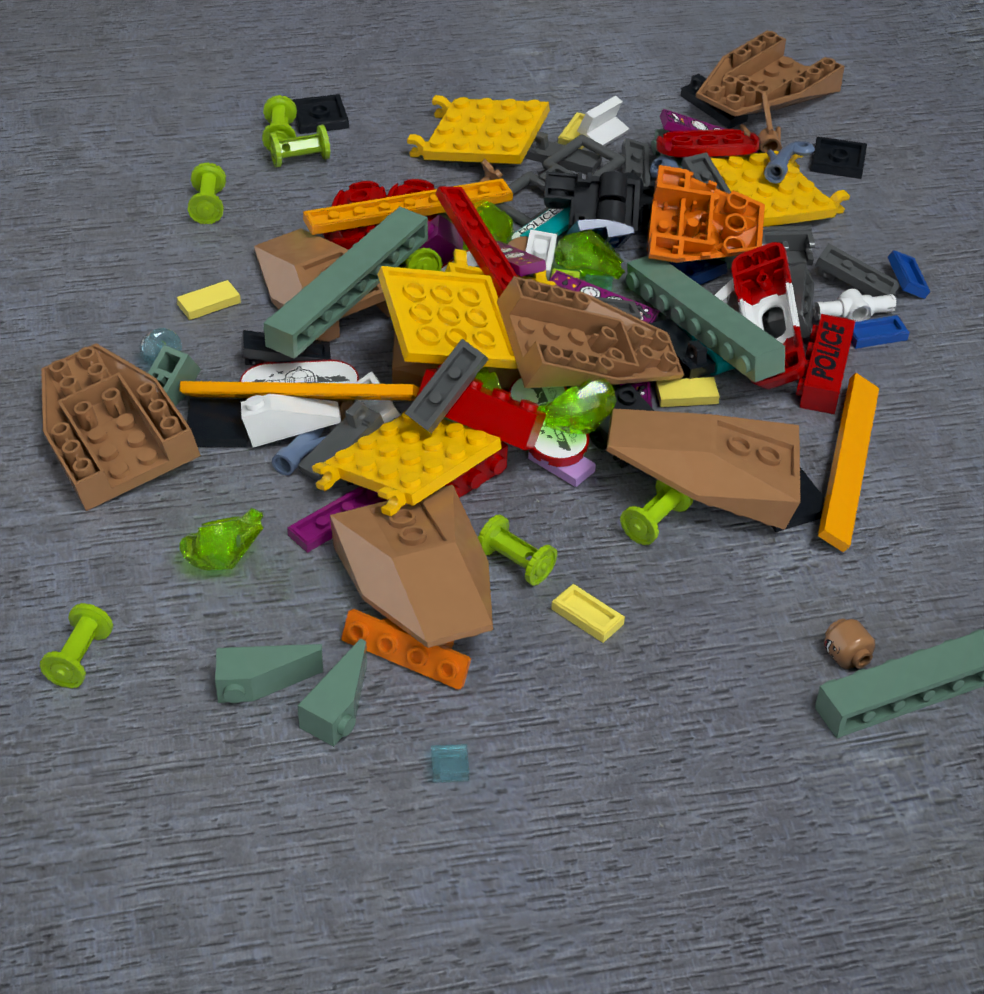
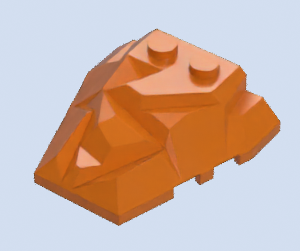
M659 165L650 211L646 248L648 258L678 263L738 256L741 253L762 246L765 204L734 190L729 194L717 189L716 182L709 180L708 184L697 180L693 178L694 173L687 169Z

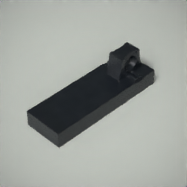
M699 73L691 77L689 85L681 88V97L728 129L743 124L748 120V114L733 116L697 98V91L707 79Z
M666 319L649 323L668 332L683 373L689 379L715 373L716 363L707 355V348L699 340L692 341L673 320Z
M243 330L241 351L242 358H245V365L255 366L264 363V361L283 363L331 360L330 342L315 340L293 359L266 347L264 333Z

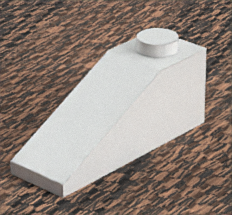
M267 394L263 396L255 395L241 402L242 420L253 448L341 422L340 407L337 401Z

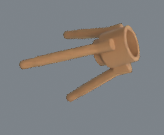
M763 92L762 99L767 128L763 129L758 137L760 139L759 149H761L762 153H767L770 149L772 151L782 149L781 128L778 126L776 131L773 130L767 93ZM741 124V130L744 131L745 135L750 136L751 132L744 124Z

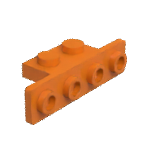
M356 609L348 611L341 637L342 641L354 646L361 638L366 641L367 652L459 690L464 687L471 658L453 650L454 641L427 648L387 617L380 620Z

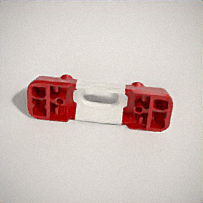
M772 242L741 253L733 260L731 266L734 289L738 298L741 315L764 330L763 314L774 307L783 309L786 331L776 340L785 345V372L756 383L750 379L753 384L764 389H772L801 379L805 373L806 362L787 252L783 244Z

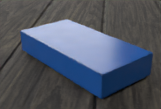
M893 250L887 258L902 290L925 299L930 293V289L915 258Z
M898 315L855 322L851 343L855 349L906 341L910 332Z

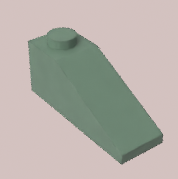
M163 345L148 374L158 380L176 406L186 396L180 392V381H195L201 369L188 354Z
M360 638L298 704L299 728L333 747L343 736L346 737L352 732L356 723V715L367 667V646L365 640Z
M322 644L217 648L215 683L218 703L252 702L322 673Z

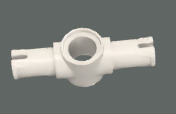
M848 289L842 292L835 301L815 302L812 313L815 320H820L821 314L856 320L855 322L869 320L875 313L894 312L896 298L893 294L875 297L869 294L861 295L857 289Z

